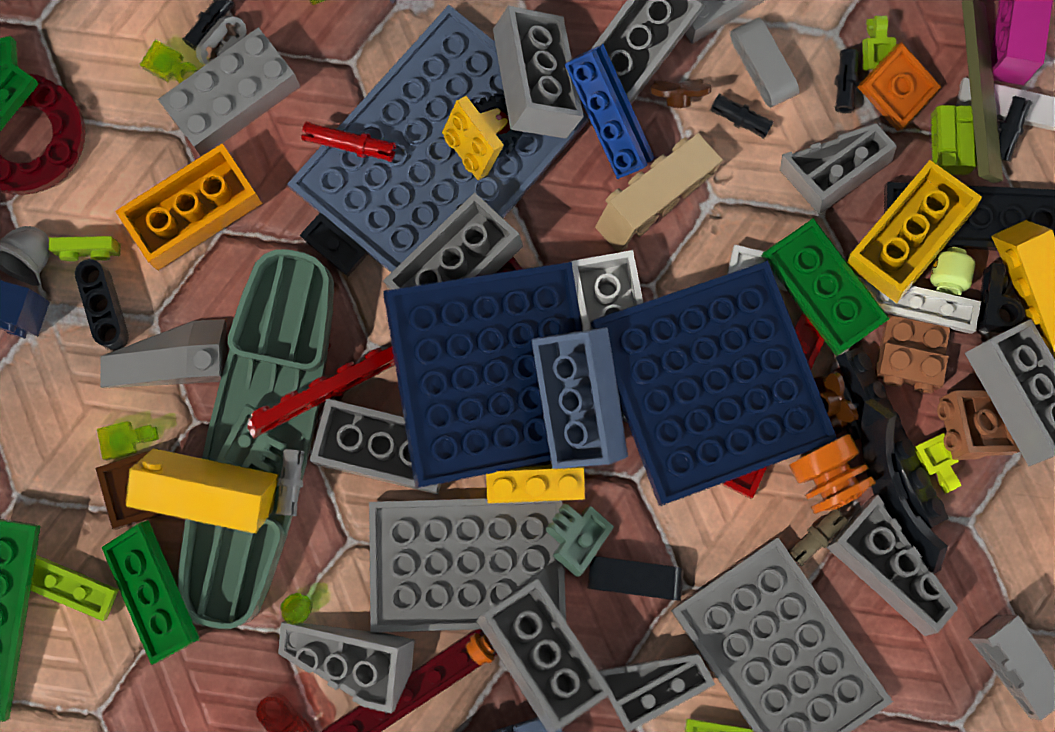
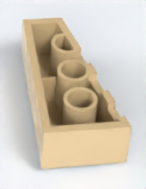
M699 133L690 140L686 137L681 139L673 147V153L667 157L662 154L651 164L650 167L652 169L647 173L638 172L628 182L629 186L622 191L618 188L607 197L605 201L608 204L595 228L618 253L628 248V243L635 233L638 237H641L648 231L649 227L658 219V213L662 217L668 214L680 201L678 196L681 195L685 199L716 172L723 159Z

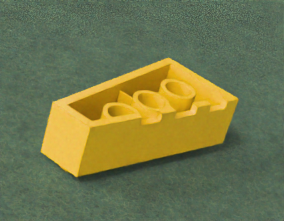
M1025 220L991 237L1024 307L1027 319H1032L1055 359V236L1052 229Z

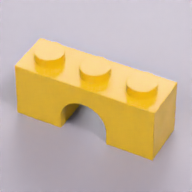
M550 461V464L544 466H525L486 474L487 503L585 499L584 466L553 469L552 462Z

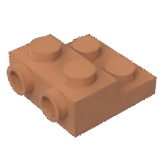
M887 315L889 320L884 323L875 371L877 377L883 379V383L886 385L901 387L902 383L915 386L914 390L922 393H934V390L937 391L942 388L949 357L946 356L950 328Z
M955 390L939 398L940 403L937 407V414L941 420H944L947 432L944 437V446L948 451H951L953 460L980 459L985 456L1013 455L1020 452L986 391Z

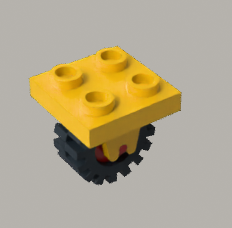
M467 96L458 99L442 131L447 145L454 148L462 159L466 170L471 172L478 181L488 176L497 157H503L505 152L507 155L511 153L523 133L522 131L510 129L507 107L504 104L505 98L503 97L498 102L496 101V96H490L488 101L486 97H483L479 103L476 102L474 105Z

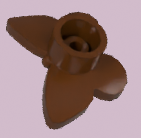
M703 79L684 81L680 84L653 80L651 93L658 97H667V106L686 108L691 106V97H701L710 94L711 85L703 83Z
M839 372L831 373L828 377H814L834 432L839 434L847 427V422H853L858 419V412L849 400L844 399V381Z

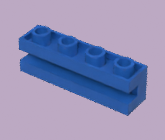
M604 44L577 55L564 65L616 178L619 179L644 169L648 165L647 163L651 162L655 157Z

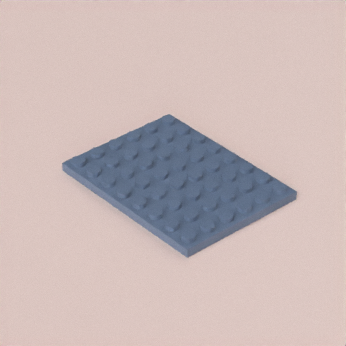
M448 5L337 128L338 130L359 135L364 132L370 134L371 138L396 142L397 147L392 150L396 151L393 161L388 162L387 160L370 156L361 158L357 156V153L322 145L287 185L317 212L322 213L364 248L372 258L391 273L474 192L504 218L586 125L589 117L583 113L584 117L567 139L523 132L511 153L507 155L505 152L503 157H497L488 176L478 181L471 172L466 170L462 159L454 148L447 145L442 131L458 99L467 96L474 105L476 102L479 103L483 97H486L488 101L490 96H496V101L498 102L501 97L505 98L495 41Z

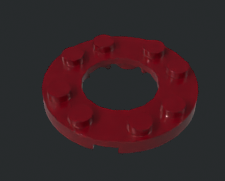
M27 73L39 85L21 107H32L45 113L52 124L53 137L41 157H37L31 162L15 163L6 160L0 155V191L4 193L26 195L53 187L73 170L83 151L85 123L78 104L62 86L37 74Z

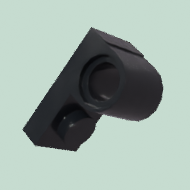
M992 263L983 270L980 295L981 306L977 321V330L1004 333L1019 325L1024 319L1025 310L1022 303L1017 299L1002 296L1008 286V276L1004 275V264ZM1000 309H1004L1009 313L1010 322H1006L1000 317Z

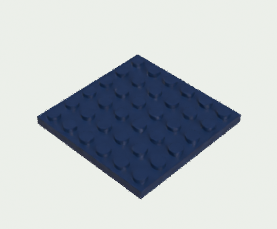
M768 261L597 318L590 322L592 329L608 327L619 401L659 506L838 440Z
M572 262L383 291L415 487L421 488L495 473L497 471L550 462L551 456L532 339L582 331Z

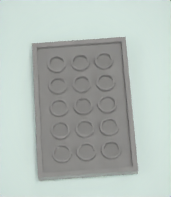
M486 498L369 502L371 633L481 629L477 620L482 614L536 579L539 580L566 621L564 566L553 557L560 543L546 531L549 523H554L552 520L554 516L560 513L559 509L562 506V500L487 503Z
M778 537L671 610L748 725L753 729V732H851L893 702Z

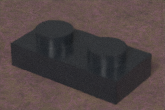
M319 213L300 234V237L347 277L368 255L364 248L322 213Z

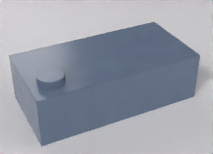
M608 327L532 339L552 468L606 465L627 458L628 451Z

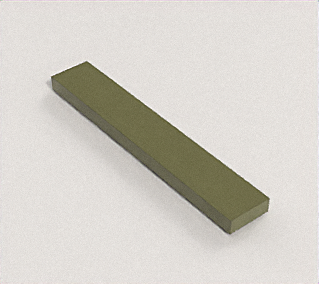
M962 0L978 176L991 183L1003 181L986 5L979 0Z

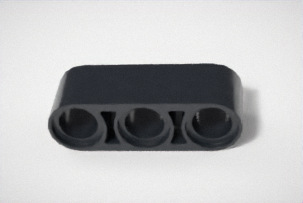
M84 260L76 267L75 279L92 337L95 342L107 350L116 351L124 348L128 342L129 335L112 276L96 260ZM99 270V276L96 281L88 283L90 273ZM107 299V307L103 311L97 312L96 307L99 301ZM111 328H116L115 337L111 341L106 342V332Z
M594 556L590 562L587 589L680 601L684 568Z

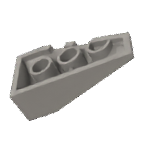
M226 320L192 321L100 356L101 388L220 382L227 360Z
M283 621L281 622L278 654L306 672H314L328 681L327 685L333 689H341L353 697L352 700L360 706L392 713L397 706L412 671L415 640L387 633H371V631Z

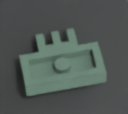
M246 404L215 461L250 468L254 464L266 472L272 473L275 466L266 461L265 458L267 457L278 462L281 455L272 450L271 447L274 446L284 451L287 444L269 434V431L253 439L247 426L249 419L252 418L251 414L257 408Z
M563 504L559 509L560 513H557L552 519L554 523H549L546 531L560 543L553 557L575 577H578L584 573L614 526L592 506L585 508L580 515L571 506Z

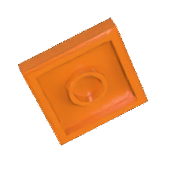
M902 42L896 44L857 86L896 131L903 130L942 87Z

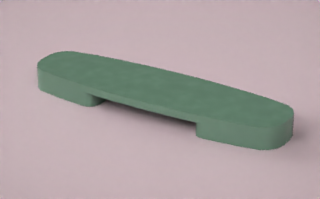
M276 249L264 254L255 263L242 293L228 335L230 350L220 380L202 459L216 460L246 404L257 409L265 405L272 408L281 403L280 399L286 394L295 390L301 393L310 388L308 385L312 381L325 375L333 316L334 281L330 271L317 258L303 252ZM319 405L269 431V434L287 444L285 449L304 451L301 470L302 481L311 448ZM272 446L271 449L279 453L281 457L278 462L267 457L265 460L275 466L272 473L278 474V478H281L284 453L282 450ZM254 464L250 466V469L266 472ZM277 485L274 509L256 534L185 519L178 589L192 621L213 628L232 629L250 622L260 612L271 586L293 517L276 514L280 485Z

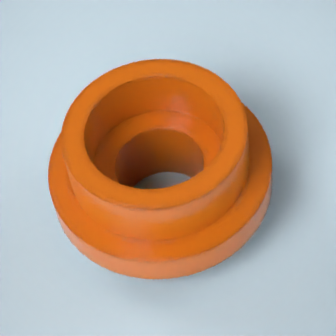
M473 634L470 637L471 641L466 644L468 653L477 664H490L495 660V649L486 635Z

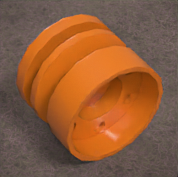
M850 434L789 464L798 484L813 480L816 485L805 494L806 499L821 494L823 500L811 506L814 514L840 508L861 497L870 486L876 483L873 476L858 482L855 475L867 470L866 464L850 467L848 462L860 453Z

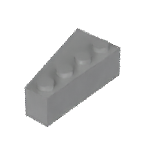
M876 495L863 504L850 519L849 523L844 526L826 548L924 636L936 634L957 611L958 607L934 573L929 572L920 559L922 557L915 546L912 547L900 531L902 528L895 518H891L883 507V501Z

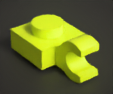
M943 433L915 446V452L929 476L937 474L940 487L946 494L960 487L961 483L951 467L958 463L959 460H953L951 451L945 448V434Z

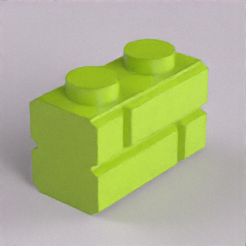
M937 106L931 114L932 161L949 174H970L977 167L972 106Z

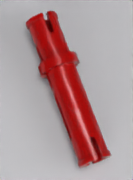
M308 121L304 123L302 132L306 133V135H301L302 141L357 153V156L361 158L370 156L392 162L396 151H392L397 147L396 142L371 138L368 133L363 132L359 135L313 124Z

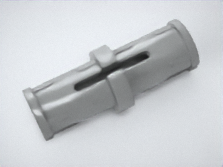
M284 449L281 478L277 480V485L280 486L276 514L297 516L299 490L303 487L301 470L304 451Z

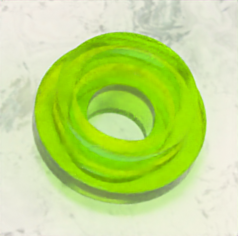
M300 593L289 595L281 604L282 618L288 624H297L305 621L312 611V601L309 597Z

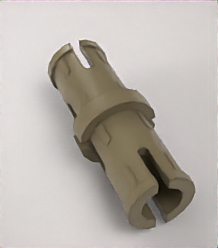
M838 509L832 510L815 527L811 525L807 529L808 534L792 549L788 550L800 566H803L821 547L826 548L829 545L828 541L849 523L846 517L841 516L842 513Z

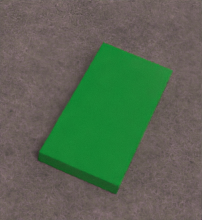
M814 218L762 253L763 259L768 261L771 270L836 357L889 320V317Z
M149 520L138 523L102 547L151 665L165 660L200 640Z

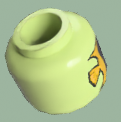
M950 247L947 251L940 252L936 256L930 281L938 292L959 296L962 292L970 289L976 263L971 256L966 254V250L959 247Z

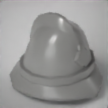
M22 226L16 228L0 239V270L24 283L41 285L39 273L45 267L50 257L49 238L44 231L36 227Z

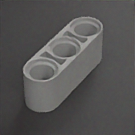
M758 17L730 31L732 44L768 107L771 108L799 94L798 83L761 18Z

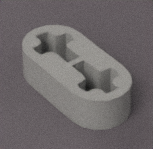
M234 16L220 18L196 48V56L200 63L206 65L213 60L212 58H206L208 56L207 47L214 48L219 43L220 45L215 50V54L219 56L246 36L244 22ZM226 24H235L236 26L234 27V31L236 32V35H228L223 40L222 38L228 32L227 28L225 27Z

